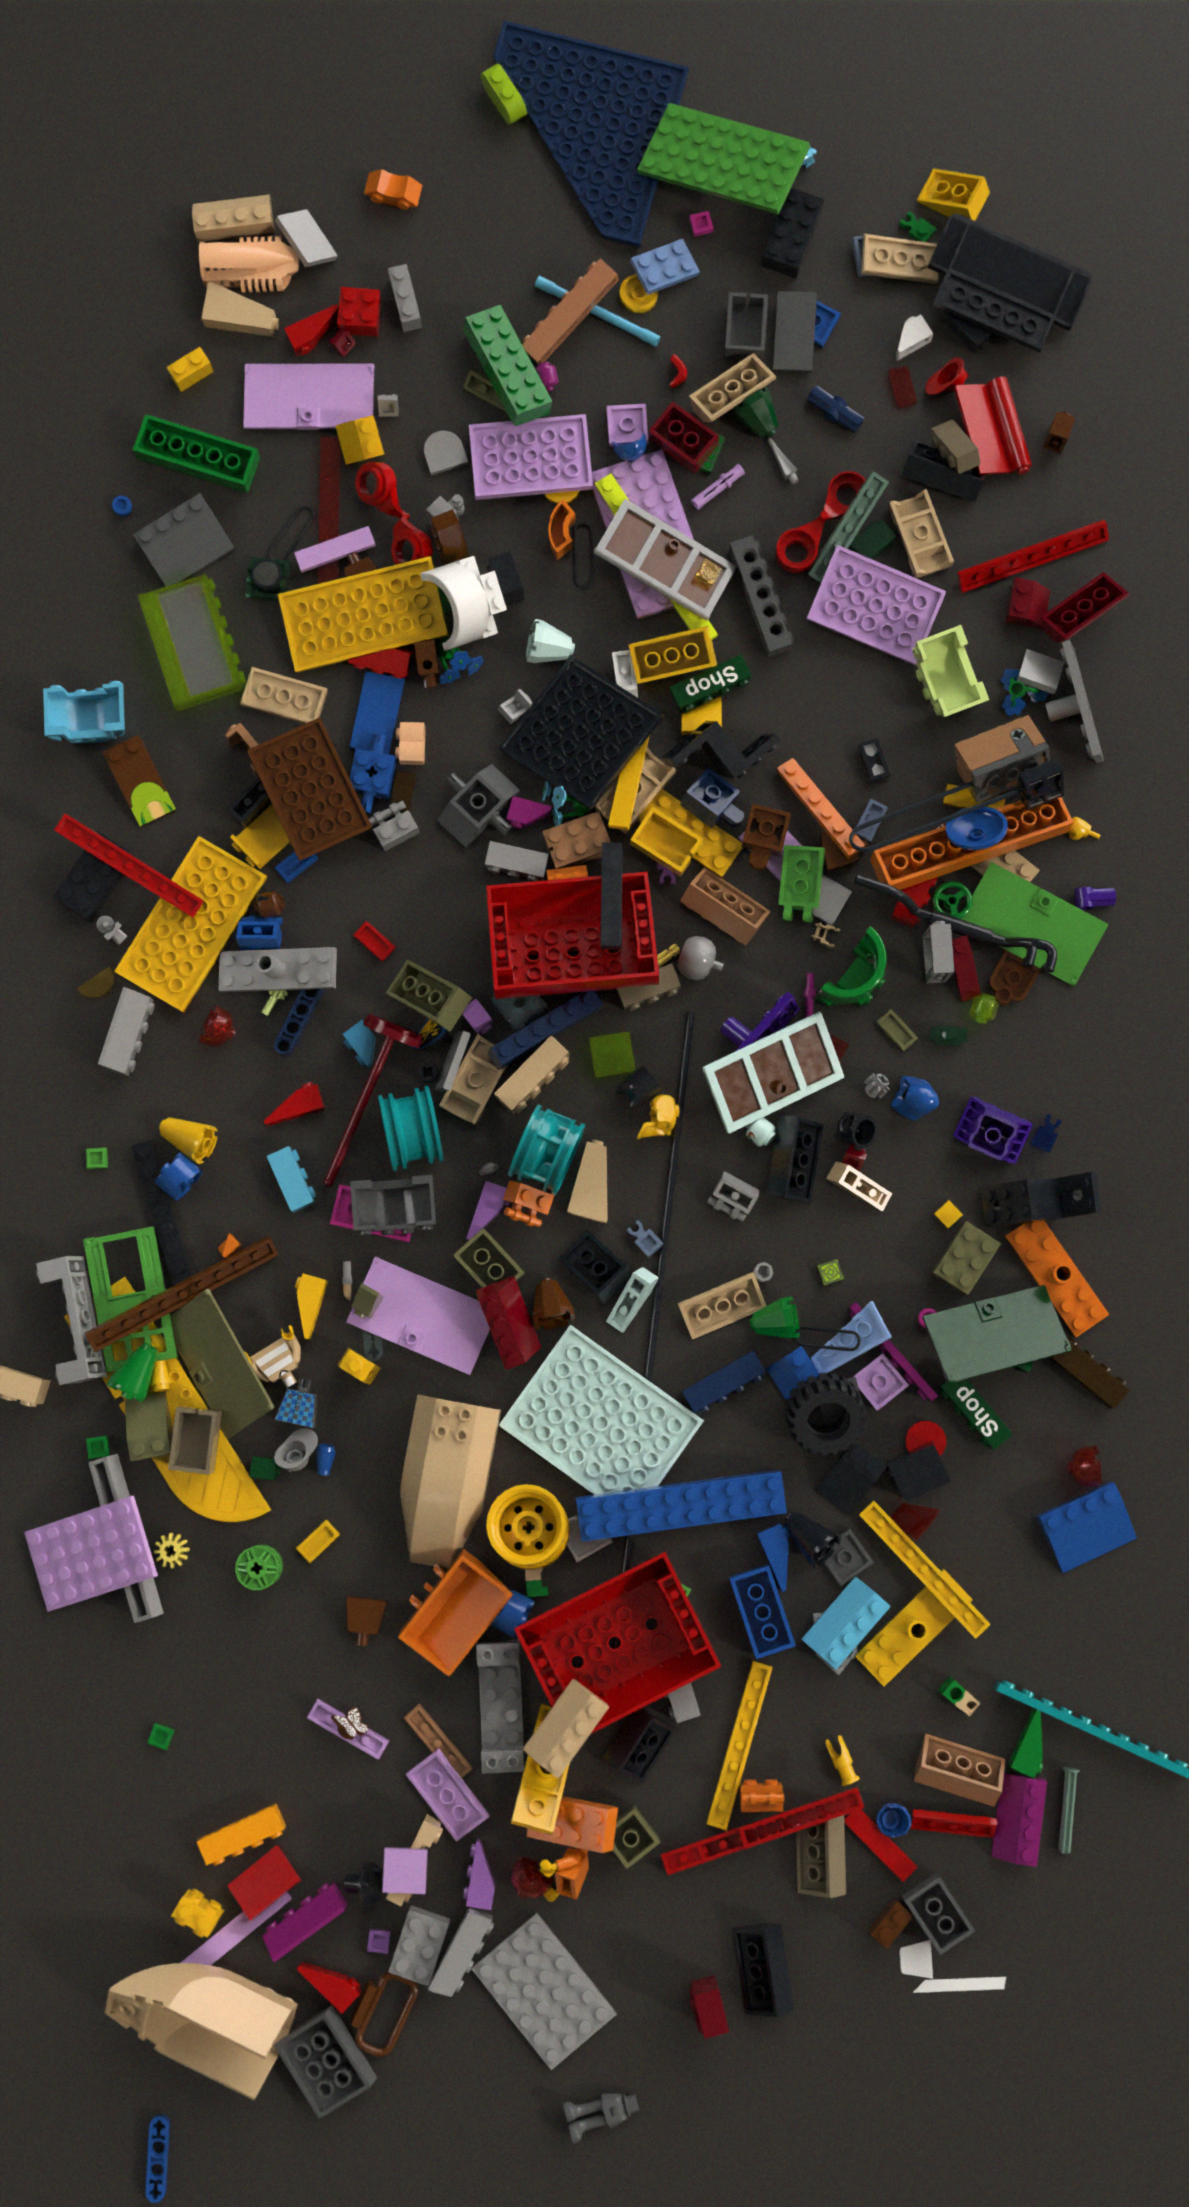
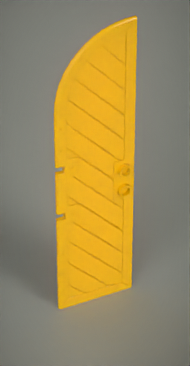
M126 1277L111 1285L113 1297L135 1293ZM67 1314L64 1316V1318L70 1326V1318ZM154 1321L148 1324L149 1330L158 1329ZM140 1328L131 1334L143 1332V1328ZM162 1334L150 1336L152 1346L158 1349L157 1353L167 1351ZM144 1337L131 1339L133 1352L145 1342ZM125 1341L112 1343L114 1361L127 1359ZM177 1358L162 1360L166 1363L171 1382L169 1390L166 1391L172 1429L174 1428L176 1407L185 1406L200 1408V1410L208 1409ZM115 1371L107 1372V1377L102 1378L105 1384H107ZM149 1385L147 1395L158 1393L154 1392L153 1387ZM107 1386L115 1399L122 1396L121 1390H114ZM122 1396L124 1402L120 1403L119 1406L126 1416L125 1399L127 1398ZM221 1428L215 1471L212 1474L168 1470L170 1454L151 1457L176 1497L189 1509L201 1516L222 1522H241L255 1519L271 1511L268 1503L253 1479L249 1477L248 1471L228 1439H226Z

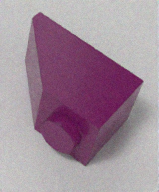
M513 796L506 818L507 823L515 829H521V827L528 828L551 815L552 808L549 805Z

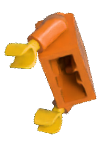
M567 1848L563 1858L556 1860L554 1864H551L548 1860H543L540 1863L542 1867L540 1871L546 1877H550L555 1872L557 1889L554 1890L552 1886H548L543 1890L544 1897L549 1902L555 1901L559 1894L577 1900L589 1869L587 1855L589 1850Z

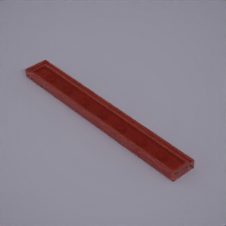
M321 437L319 543L339 537L341 445L338 437ZM339 559L318 567V584L339 579Z

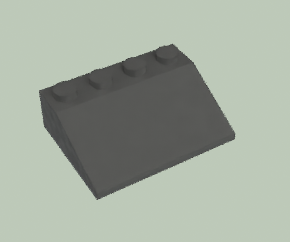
M200 493L133 534L138 545L168 590L235 549Z
M332 2004L274 2044V2047L319 2119L370 2088L377 2078Z

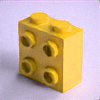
M188 1889L171 1916L175 1918L174 1921L179 1925H187L193 1929L192 1931L196 1935L208 1938L225 1910L221 1908L222 1905L217 1901L205 1899L202 1892L196 1889Z

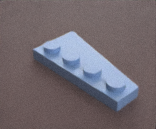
M870 1301L860 1313L856 1314L841 1329L855 1331L859 1334L861 1343L858 1349L842 1351L821 1348L811 1357V1360L819 1373L827 1374L892 1338L873 1301ZM838 1333L824 1346L854 1348L857 1345L858 1339L854 1334Z

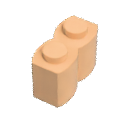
M400 722V728H396V740H400L399 747L395 749L396 759H399L400 765H424L425 724L419 722Z

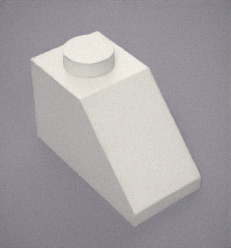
M922 315L912 316L905 321L896 354L897 361L931 342L933 332Z

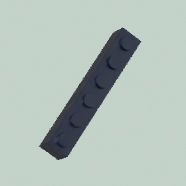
M595 991L583 992L490 1048L488 1055L497 1069L500 1070L542 1045L551 1035L555 1037L595 1013L603 1003Z

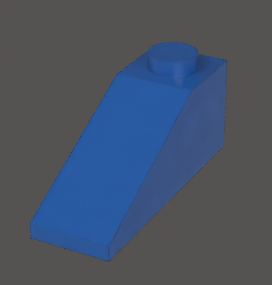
M778 1523L757 1532V1535L780 1590L783 1592L786 1591L789 1547L787 1538H790L787 1528L785 1526L782 1527Z

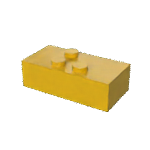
M709 625L628 644L637 684L717 665Z

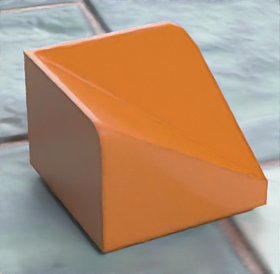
M229 1233L227 1239L218 1247V1250L224 1258H227L241 1248L242 1244Z

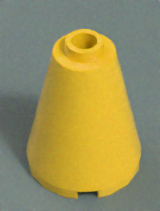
M168 1117L166 1120L164 1119L159 1125L160 1135L197 1164L205 1162L202 1159L205 1156L209 1158L215 1148L218 1137L214 1134L215 1131H218L212 1125Z

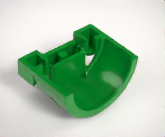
M871 926L852 951L857 956V959L836 986L830 981L825 983L817 995L816 1000L829 1009L831 1005L835 1007L837 1004L854 1003L859 1008L862 1004L867 1005L873 998V995H871L872 991L875 988L879 990L886 981L883 979L886 974L884 972L886 967L885 946L879 934ZM867 958H869V959H871V960H872V958H873L874 964H872L871 962H869V961L867 960Z

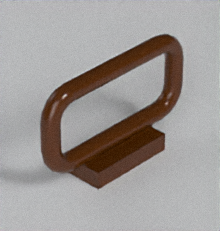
M389 1971L381 1976L377 1985L376 1982L368 1979L350 2018L351 2025L357 2028L354 2040L360 2050L376 2057L386 2056L393 2050L418 1995V1984L415 1981L389 1973ZM391 1979H395L407 1984L410 1987V1993L387 2044L383 2048H377L364 2042L363 2034L386 1983Z

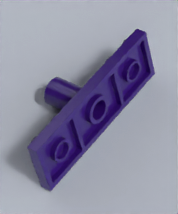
M787 991L784 996L782 995L777 999L771 1011L768 1010L763 1015L762 1021L753 1031L749 1030L734 1017H730L724 1022L720 1032L738 1046L735 1050L737 1051L783 1029L798 1013L799 1007L794 996Z

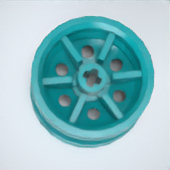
M424 1086V1091L414 1088L413 1096L395 1099L392 1093H388V1098L384 1099L382 1095H378L393 1172L397 1171L399 1166H402L403 1170H405L409 1161L426 1158L429 1164L434 1163L433 1159L444 1162L429 1086Z

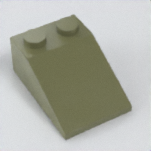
M166 1391L148 1394L143 1403L134 1398L132 1400L125 1399L126 1432L130 1461L170 1454L173 1429Z

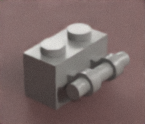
M455 494L447 502L439 496L426 509L429 524L433 526L432 517L452 509L457 518L461 516L465 510L463 498L459 494Z
M403 800L397 804L394 802L389 805L388 809L382 812L378 811L374 813L373 817L369 818L372 826L377 823L380 825L373 830L384 851L420 833L409 810L402 814L400 813L402 809L406 808ZM393 814L395 815V818L385 823L384 819L390 817Z
M724 1171L713 1191V1195L718 1197V1199L710 1196L707 1203L714 1206L713 1209L729 1214L730 1218L743 1222L746 1214L740 1212V1210L749 1214L759 1196L760 1190ZM724 1201L734 1206V1208L725 1204Z

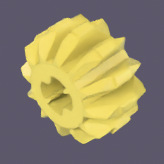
M169 1533L168 1538L162 1535V1542L157 1541L155 1543L156 1546L160 1547V1549L154 1550V1554L160 1553L156 1561L158 1562L163 1559V1567H166L169 1563L172 1569L175 1568V1562L178 1566L183 1565L181 1559H188V1556L183 1552L190 1551V1548H183L187 1540L185 1539L180 1542V1534H177L175 1539L173 1533ZM174 1546L173 1550L176 1554L174 1553L170 1556L168 1548Z

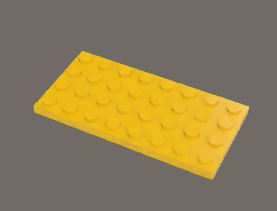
M429 556L278 594L295 672L298 673L391 648L413 645L415 642L449 636L438 585L431 581H422L420 576L422 572L434 569L432 557Z
M198 836L171 880L204 900V903L195 917L192 918L162 898H159L114 972L184 1013L218 959L220 952L223 951L236 930L238 921H241V918L244 917L268 878L267 875Z

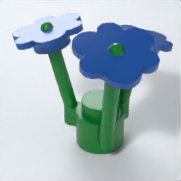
M448 638L439 640L436 644V649L439 652L437 657L444 668V672L439 676L440 684L452 683L455 679H458L460 677L458 671L465 670L466 665H468V675L477 672L484 662L483 657L480 655L478 658L474 657L471 659L466 651L462 652L458 647L445 651L442 643H445ZM453 657V659L450 660L452 669H448L445 658L450 659Z

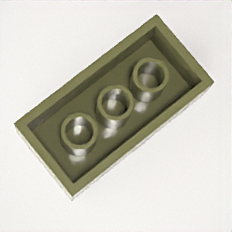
M408 959L386 992L387 995L399 1004L449 1032L472 999L470 995L458 986Z

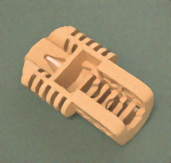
M265 236L261 237V242H259L258 237H254V242H252L251 237H247V242H245L244 237H240L239 243H199L200 272L205 287L208 286V282H213L224 288L241 287L242 293H246V287H248L249 292H253V287H255L256 292H260V287H262L263 292H267V286H269L270 292H274V286H276L277 291H284L291 280V276L298 272L299 257L292 246H288L283 242L282 236H275V241H273L272 236H268V242H266Z

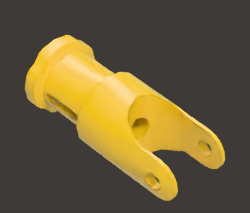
M839 1735L838 1741L842 1749L841 1754H837L828 1739L826 1740V1746L834 1767L838 1769L842 1778L841 1784L846 1786L858 1781L860 1778L854 1772L851 1764L853 1761L842 1736Z

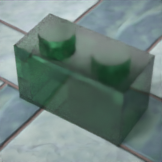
M882 519L876 523L873 521L866 527V531L862 535L857 534L849 550L874 560L895 542L896 535Z

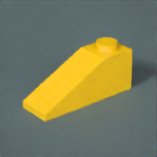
M302 1273V1277L297 1278L295 1288L298 1289L297 1298L304 1338L311 1340L328 1281Z

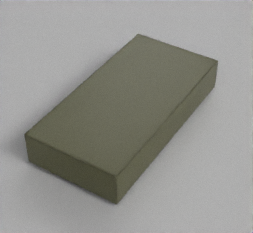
M892 1009L876 1021V1024L902 1052L918 1039Z

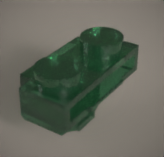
M951 1026L930 1027V1041H935V1045L961 1047L962 1043L967 1042L968 1028Z

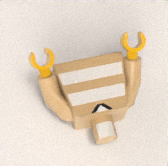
M289 1325V1333H285L281 1329L282 1338L251 1356V1359L244 1352L259 1379L273 1383L281 1379L286 1389L297 1383L291 1372L298 1368L301 1356V1346L294 1335L291 1325Z

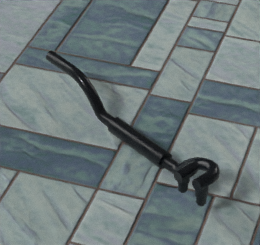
M857 874L855 877V884L893 897L901 902L912 915L927 920L928 924L933 925L936 921H945V924H951V932L962 936L967 935L968 938L985 944L990 942L1008 948H1026V956L1021 962L1023 968H1032L1037 949L1044 950L1047 953L1046 963L1039 969V972L1044 975L1046 973H1053L1055 970L1057 950L1052 943L1046 940L1027 937H1003L983 926L934 909L930 911L921 908L906 893L891 885Z

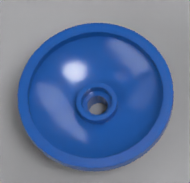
M985 806L948 821L946 824V835L951 843L960 848L982 850L997 844L1004 838L1008 829L1007 820L1000 811Z

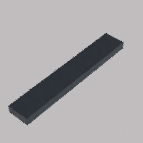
M623 842L602 843L601 950L621 949Z

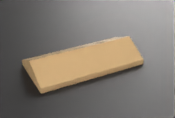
M754 1272L680 1302L678 1306L691 1338L695 1339L752 1315L766 1307V1303Z

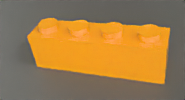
M277 1803L201 1837L197 1844L206 1865L212 1863L215 1866L224 1862V1857L230 1854L235 1857L243 1853V1848L251 1845L252 1848L263 1844V1839L269 1836L271 1839L282 1835V1830L285 1829L286 1825Z

